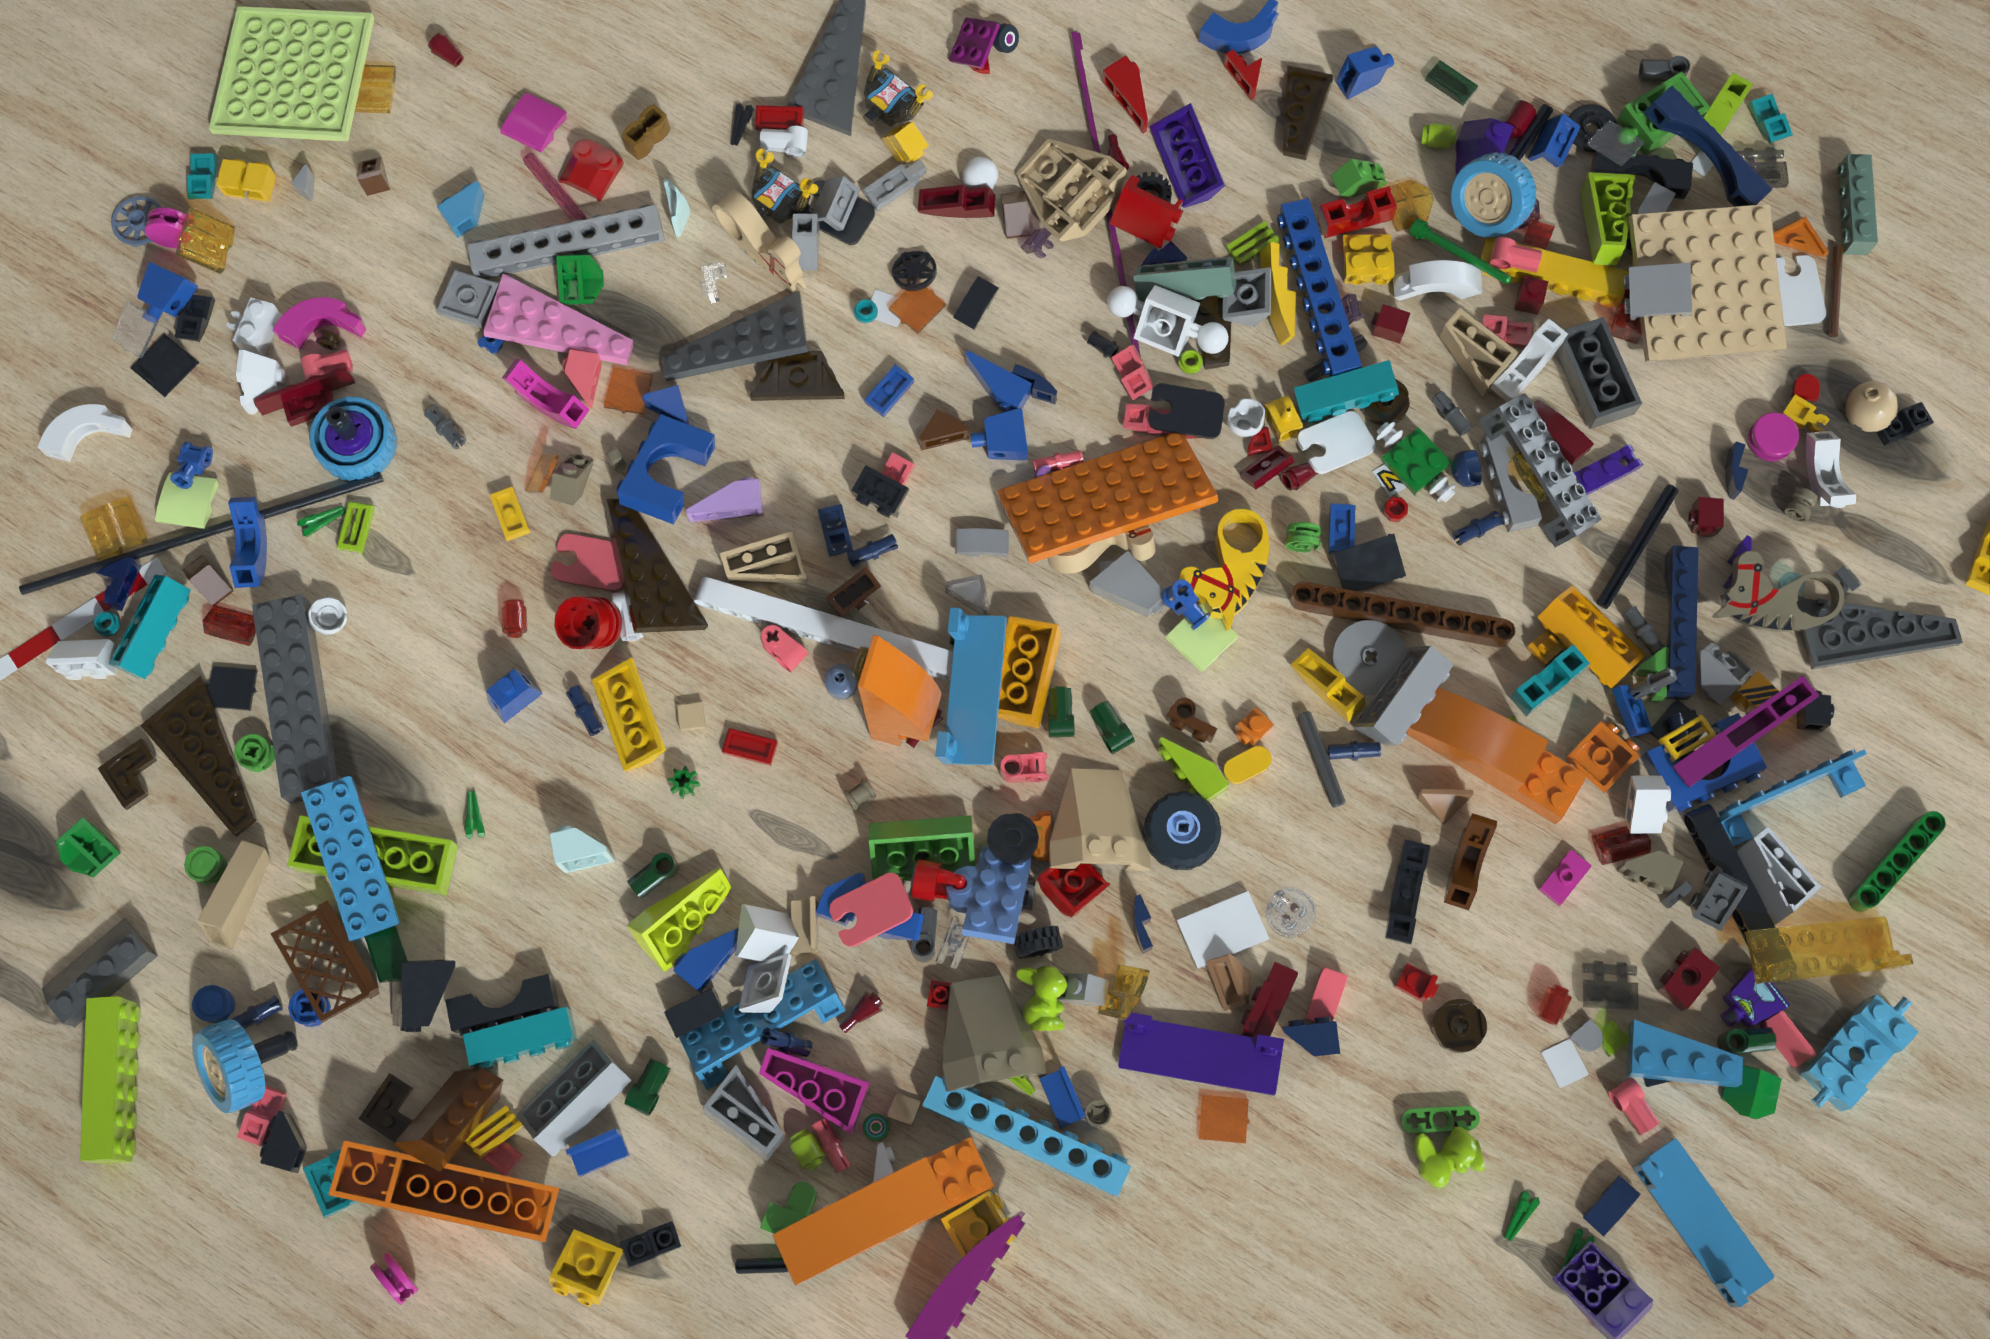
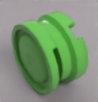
M1295 522L1287 525L1286 535L1288 538L1285 540V547L1295 552H1310L1311 548H1314L1315 551L1320 548L1318 537L1321 534V527L1309 522Z
M249 734L242 737L235 746V759L240 766L252 772L265 771L275 761L273 744L258 734Z
M201 846L189 852L185 859L184 867L185 872L191 879L200 884L209 885L220 880L227 867V862L218 851L211 847Z

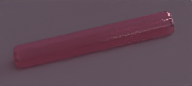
M528 153L523 157L527 168L571 220L587 219L585 214L533 153Z

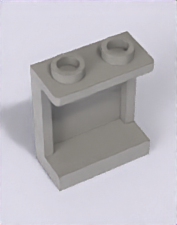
M1690 262L1629 267V274L1624 275V289H1630V299H1625V314H1630L1631 320H1636L1637 317L1682 314V317L1692 316Z

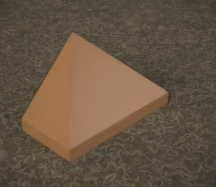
M1421 789L1417 794V800L1444 825L1473 796V790Z
M1231 954L1207 960L1206 963L1224 1011L1247 1005L1249 1003L1250 971Z

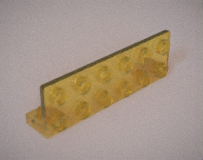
M1885 916L1746 932L1756 984L1896 969L1913 964L1911 954L1900 955L1899 950L1894 951L1888 921Z

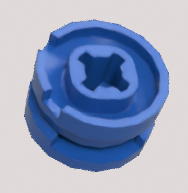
M208 985L199 989L194 995L192 1009L199 1019L215 1024L227 1020L230 1014L234 1012L235 999L227 989L216 985Z
M303 990L297 991L289 1001L288 1010L291 1018L306 1027L321 1025L322 1023ZM312 994V996L314 997V999H315V1001H316L318 995ZM322 996L319 1008L323 1014L331 1010L329 999Z

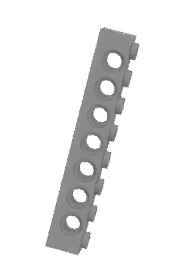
M643 205L638 209L629 211L619 210L610 215H596L591 219L572 220L567 224L558 226L548 225L544 229L525 230L515 235H501L492 240H478L467 246L474 275L488 279L502 276L503 274L507 275L557 264L556 256L590 255L592 257L665 241L657 205ZM641 224V226L633 228V225ZM614 228L618 229V230H617L616 232H614V233H609V231H610L611 229H614ZM588 234H594L590 238H585ZM567 238H570V239H571V240H570L569 242H567V243H562V241H563L564 239H567ZM547 243L545 247L538 248L541 244ZM523 248V251L515 253L517 249ZM500 253L498 257L491 258L494 254Z

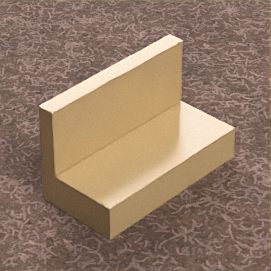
M810 896V900L791 901V921L799 936V939L792 948V954L819 953L818 916L816 914L818 901L815 896Z

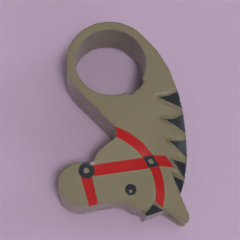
M1747 551L1734 559L1732 564V583L1725 593L1720 595L1722 607L1712 617H1730L1748 627L1772 632L1801 631L1821 625L1834 618L1843 607L1844 591L1839 581L1825 572H1811L1792 580L1778 589H1774L1767 575L1762 572L1764 566L1762 556L1756 551ZM1808 579L1823 583L1830 592L1831 605L1822 617H1814L1806 612H1801L1797 606L1799 588Z

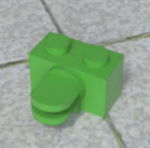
M807 1182L796 1183L792 1187L784 1207L770 1202L760 1228L775 1234L809 1216L817 1197L815 1188Z

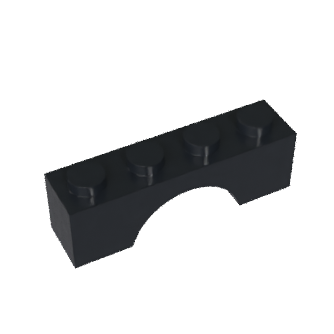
M1598 148L1592 159L1591 172L1643 176L1653 183L1655 182L1676 193L1674 198L1684 200L1691 189L1693 163L1686 162L1683 159H1666L1658 155L1646 156L1639 155L1636 152L1614 151L1611 148Z
M550 974L523 980L517 997L508 1005L499 1008L484 1006L471 993L445 1000L450 1029L456 1034L460 1033V1036L474 1032L478 1028H489L500 1025L501 1022L515 1021L526 1018L529 1015L541 1014L560 1008L554 978Z

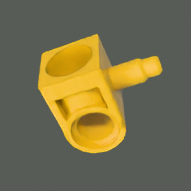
M1288 395L1263 405L1265 416L1278 443L1295 437L1302 431L1303 424Z

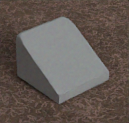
M303 165L291 181V184L299 195L309 201L313 200L315 177L309 167Z

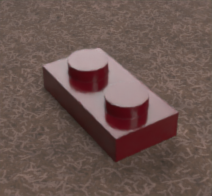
M1277 445L1242 470L1240 476L1244 482L1257 490L1295 461L1292 454Z

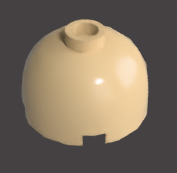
M1867 381L1859 384L1850 392L1845 407L1846 417L1851 425L1854 426L1855 424L1866 432L1885 429L1897 415V397L1894 391L1884 383Z

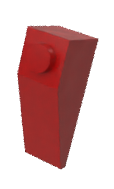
M1124 56L1103 69L1102 82L1140 131L1145 133L1147 131L1148 117L1140 69L1134 61L1131 62L1127 56Z

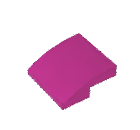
M526 93L506 118L500 133L538 152H542L554 140V132L567 119V112Z

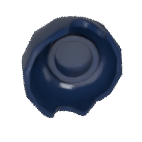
M1475 450L1460 451L1452 460L1451 474L1462 487H1473L1480 485L1482 482L1481 464Z

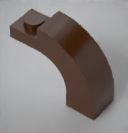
M1474 813L1471 814L1453 859L1446 885L1444 903L1469 911L1477 892L1482 863L1497 827L1496 820Z

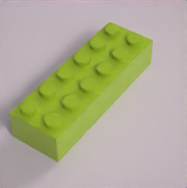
M300 815L287 866L296 872L328 877L310 819L307 816ZM369 827L388 887L447 896L458 845L448 839Z
M119 996L86 998L80 1161L95 1164L132 1162L133 1156L136 1153L133 1130L137 1126L134 1102L138 1098L135 1075L139 1071L136 1049L140 1045L137 1022L140 1021L141 1011L138 1003Z

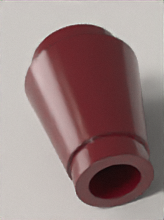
M437 33L428 44L432 54L454 67L459 66L464 59V56L461 55L447 35Z
M1309 462L1286 468L1285 472L1281 474V480L1287 490H1298L1319 473L1315 472Z

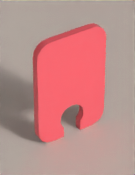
M565 534L559 539L557 551H573L577 555V560L570 566L553 561L551 574L555 580L617 592L623 588L612 541L574 534Z
M887 873L832 901L829 908L834 922L842 919L849 912L855 913L857 917V922L853 928L843 929L838 932L842 943L848 947H855L906 922L913 914V908L902 880L895 873Z

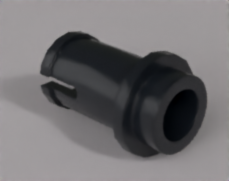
M1096 330L1088 338L1087 344L1103 353L1104 358L1109 357L1112 359L1111 357L1116 355L1119 350L1116 341L1111 342Z

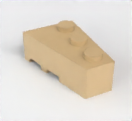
M1461 308L1444 325L1440 338L1482 398L1490 390L1493 383L1510 367L1518 354V351Z
M792 531L720 553L729 582L808 583Z

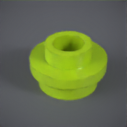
M1194 350L1183 352L1178 360L1179 368L1187 374L1197 373L1203 364L1201 355ZM1188 360H1191L1195 364L1193 366H1189L1186 364V362Z

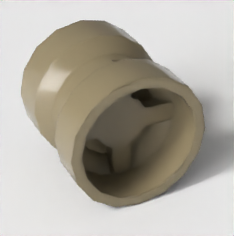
M1795 488L1791 495L1792 501L1787 504L1784 512L1795 521L1806 522L1811 515L1810 509L1816 505L1818 496L1808 489Z
M1098 1099L1091 1101L1087 1105L1085 1120L1091 1127L1096 1129L1102 1128L1111 1119L1112 1112L1107 1102Z

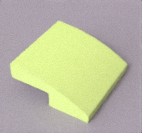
M169 472L159 498L155 516L156 522L204 529L213 511L211 502L219 487L217 479L194 476L192 479L193 485L188 489H182L172 483L170 480L172 473Z
M1199 604L1204 613H1209L1203 604ZM1185 617L1165 639L1200 672H1203L1217 660L1224 650L1236 641L1239 635L1231 628L1227 631L1221 619L1211 617L1193 630L1191 628L1192 624Z

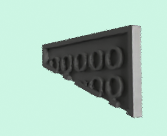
M840 0L787 105L803 107L805 119L848 136L852 135L866 0Z
M800 291L663 356V372L666 381L809 352Z
M1798 596V601L1796 602L1801 612H1806L1814 617L1825 615L1831 605V602H1828V600L1806 599L1804 596ZM1844 603L1841 611L1831 620L1821 625L1801 630L1812 670L1959 646L1963 643L1957 621L1954 618L1927 614L1923 616L1908 614V612L1900 610L1894 612L1885 610V608Z

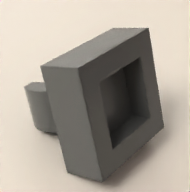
M1847 565L1836 571L1840 577L1835 578L1844 584V594L1848 592L1849 588L1855 591L1863 585Z

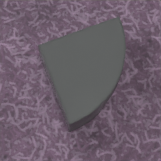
M1685 881L1665 897L1661 903L1666 909L1671 908L1682 897H1685L1692 891V886Z

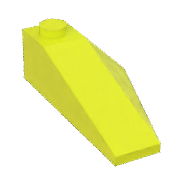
M718 867L650 906L626 926L638 945L662 971L666 972L674 965L682 953L686 954L688 952L690 942L696 934L700 935L704 929L702 925L710 914L716 912L732 887L721 868Z

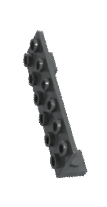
M1526 393L1501 405L1478 420L1490 441L1507 431L1510 432L1558 512L1559 517L1542 526L1554 547L1567 542L1601 521L1597 508L1590 501L1585 488L1578 481L1571 465L1566 461L1559 445L1551 437L1545 422L1540 418L1533 402Z

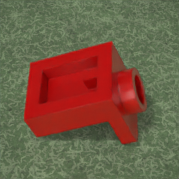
M1407 963L1395 988L1423 1003L1428 997L1432 999L1439 987L1436 984L1438 976L1435 974L1431 976Z

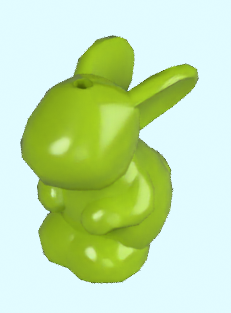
M1042 966L1037 970L1031 967L1019 968L1016 971V976L1024 983L1034 986L1035 993L1027 1000L1022 1012L1023 1019L1029 1025L1030 1030H1064L1065 1023L1060 1018V1012L1064 1010V1004L1057 999L1065 992L1068 986L1064 975L1055 967Z
M1460 1126L1454 1127L1440 1151L1435 1150L1431 1139L1426 1134L1419 1133L1414 1138L1413 1148L1416 1157L1419 1159V1175L1433 1188L1442 1189L1448 1185L1453 1171L1461 1174L1466 1173L1467 1168L1477 1172L1485 1171L1479 1141L1470 1135L1468 1130Z

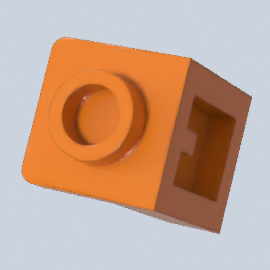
M1255 707L1242 721L1236 724L1234 728L1235 736L1244 745L1248 743L1253 747L1273 728L1274 724Z

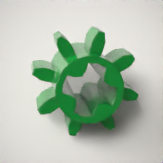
M684 766L683 770L680 771L674 768L675 774L673 778H667L670 784H674L670 789L671 793L674 794L679 791L681 799H684L685 794L695 796L694 788L701 785L698 781L694 780L698 776L697 772L689 773L687 766ZM684 778H687L689 783H685L684 787H681L679 782H683Z

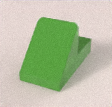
M1662 648L1636 668L1631 675L1646 677L1648 674H1656L1668 668L1669 648ZM1667 685L1662 687L1658 693H1650V702L1660 703L1667 697Z

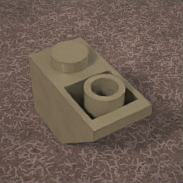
M570 454L552 474L550 499L574 505L584 492L594 460L588 459L581 454Z
M1659 850L1623 863L1619 866L1617 872L1622 873L1623 878L1630 882L1638 883L1639 881L1647 885V889L1654 893L1666 894L1672 890L1684 861Z

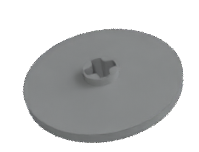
M1364 620L1348 626L1337 637L1332 650L1333 668L1345 676L1348 684L1362 695L1371 696L1377 694L1407 651L1402 638L1390 626L1379 621ZM1365 652L1368 655L1371 653L1374 654L1375 657L1373 658V662L1369 661L1367 663L1365 661V658L1367 657Z

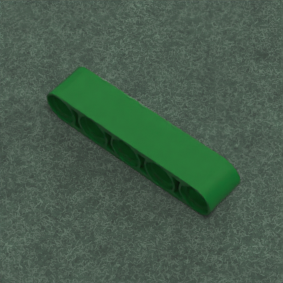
M1937 811L1927 812L1918 817L1852 890L1848 897V902L1852 909L1864 912L1877 906L1945 829L1946 821L1941 813ZM1926 820L1932 823L1933 830L1926 826ZM1910 838L1916 841L1917 848L1911 846ZM1893 856L1899 858L1901 867L1894 863ZM1877 874L1884 878L1885 885H1881L1877 881ZM1861 893L1866 894L1868 897V904L1861 900Z

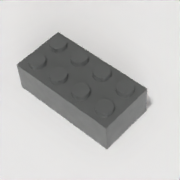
M1604 317L1565 329L1564 331L1568 335L1556 351V354L1589 429L1634 415L1642 405V401Z

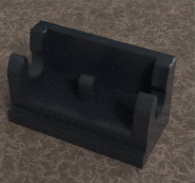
M713 987L664 1011L676 1038L725 1015Z

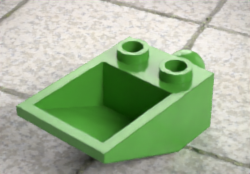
M1680 72L1624 106L1617 119L1623 128L1618 130L1616 141L1624 147L1635 142L1643 154L1648 155L1675 137L1676 134L1659 130L1643 113L1671 86L1679 91L1699 111L1701 116L1711 107L1683 72Z

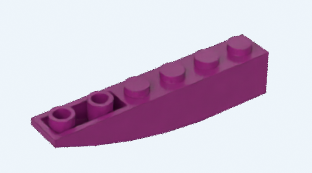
M1801 676L1672 768L1688 788L1811 703L1819 697V694L1807 679Z
M1019 1211L1000 1224L978 1242L955 1265L936 1288L905 1337L908 1339L951 1338L947 1333L952 1326L957 1329L966 1315L962 1310L967 1303L972 1306L981 1292L977 1287L982 1280L987 1283L995 1271L992 1264L997 1257L1002 1260L1010 1248L1007 1241L1012 1234L1017 1237L1025 1225L1022 1218L1026 1213Z

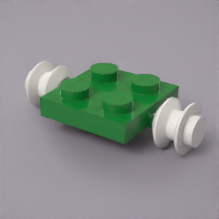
M1388 422L1384 423L1377 430L1379 435L1376 439H1383L1386 442L1384 448L1393 446L1394 448L1382 457L1381 461L1414 496L1430 483L1429 494L1436 493L1438 495L1437 502L1441 500L1447 502L1456 493L1453 490L1456 485L1449 486L1446 483L1448 480L1447 476L1440 478L1438 476L1452 464V461L1419 427L1402 440L1403 430L1396 431L1394 429L1395 422L1391 424Z

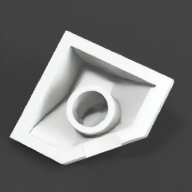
M239 350L236 376L237 382H241V389L244 394L240 395L241 406L248 414H255L258 409L254 405L253 399L265 393L280 390L281 385L285 383V371L276 360L246 350Z

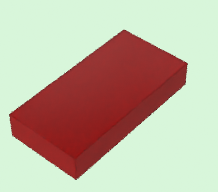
M756 105L755 129L757 131L762 129L787 130L791 126L803 127V107Z
M729 728L722 753L772 766L778 740Z

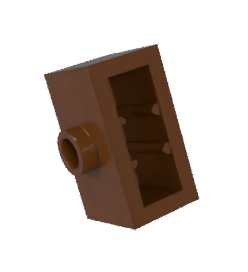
M865 567L825 599L838 616L843 617L854 607L859 611L870 601L867 597L879 589L881 585L870 570Z

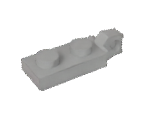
M920 159L911 166L900 164L863 190V194L876 211H879L920 182L919 178L927 172L926 166Z

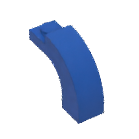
M1268 0L1258 15L1245 23L1227 21L1213 12L1201 27L1198 42L1221 53H1227L1232 49L1237 54L1252 51L1263 45L1271 37L1273 24L1279 15L1277 13L1279 2Z
M256 497L230 498L228 505L236 539L235 554L229 566L234 587H260L264 578L267 561V535L264 515L259 513Z

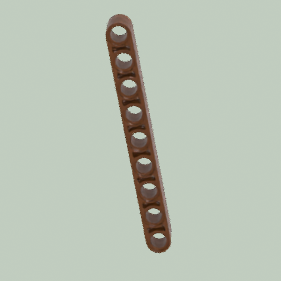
M1310 582L1297 583L1290 596L1291 606L1300 611L1358 622L1374 620L1382 622L1391 628L1497 648L1507 646L1516 632L1514 624L1510 620ZM1303 592L1307 594L1308 599L1301 600L1297 597L1296 593ZM1329 597L1332 599L1333 604L1326 605L1322 602L1321 598ZM1346 602H1355L1358 609L1348 608ZM1378 606L1382 609L1383 613L1375 614L1371 607ZM1396 611H1404L1408 618H1399ZM1421 616H1429L1432 619V623L1427 624L1423 622ZM1446 620H1453L1457 624V628H1450ZM1471 625L1480 626L1482 633L1474 632ZM1496 630H1504L1507 634V637H1500L1497 634Z

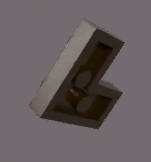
M139 739L97 769L122 807L128 810L149 796L136 775L158 760L143 739Z
M389 1073L358 1119L395 1143L413 1121L398 1111L413 1090V1087Z

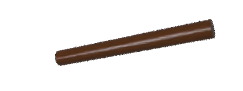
M1841 245L1833 247L1828 325L1829 337H1837L1839 330L1843 246Z

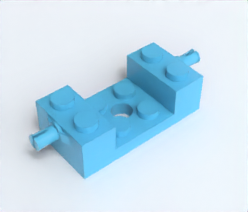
M1878 995L1866 998L1799 1073L1819 1092L1811 1100L1815 1106L1821 1108L1828 1100L1840 1112L1852 1109L1868 1091L1865 1086L1894 1053L1903 1051L1919 1033L1903 1016L1905 1011L1912 1005L1908 998L1902 997L1895 1007L1888 1005ZM1851 1047H1856L1861 1052V1059L1858 1062L1853 1061L1849 1056Z

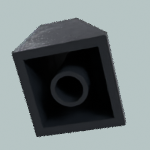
M454 960L392 962L393 1025L400 1027V1031L421 1032V1027L430 1025L455 968Z

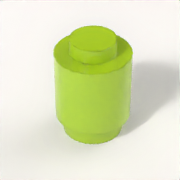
M1429 123V125H1423L1421 144L1427 145L1430 148L1450 149V144L1455 145L1457 130H1452V125Z
M808 1129L796 1133L789 1139L791 1143L790 1148L802 1170L808 1168L809 1171H813L823 1164L822 1159L825 1158V1154L814 1134H810Z

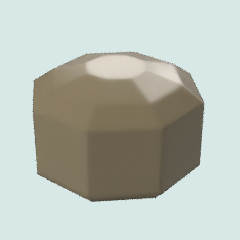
M617 446L606 450V459L614 471L619 472L626 468L627 465Z

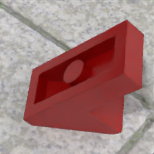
M1234 49L1225 54L1224 67L1248 98L1252 100L1255 98L1262 58L1247 66L1245 59L1241 55L1238 56Z

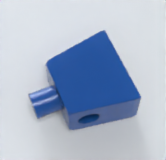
M1376 46L1349 54L1335 82L1348 100L1378 85L1386 70L1393 67L1394 59L1390 53L1383 55Z
M149 262L137 295L139 300L149 305L143 318L157 324L163 312L173 317L178 316L198 288V285Z
M1022 408L986 417L984 419V432L970 433L972 448L987 446L989 459L1028 460Z
M517 669L510 671L486 690L489 705L504 724L543 694L527 674Z

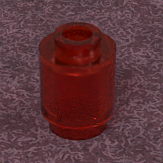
M506 600L501 608L502 633L507 634L509 638H520L528 631L527 608L522 600Z
M1554 984L1553 988L1547 987L1537 1009L1539 1011L1537 1017L1557 1026L1558 1022L1563 1020L1572 999L1568 995L1569 990Z

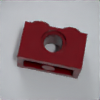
M1696 947L1689 951L1683 950L1674 962L1677 965L1672 972L1668 969L1659 979L1661 986L1657 991L1681 1011L1690 1008L1720 969L1717 964ZM1682 971L1690 974V984L1682 980Z

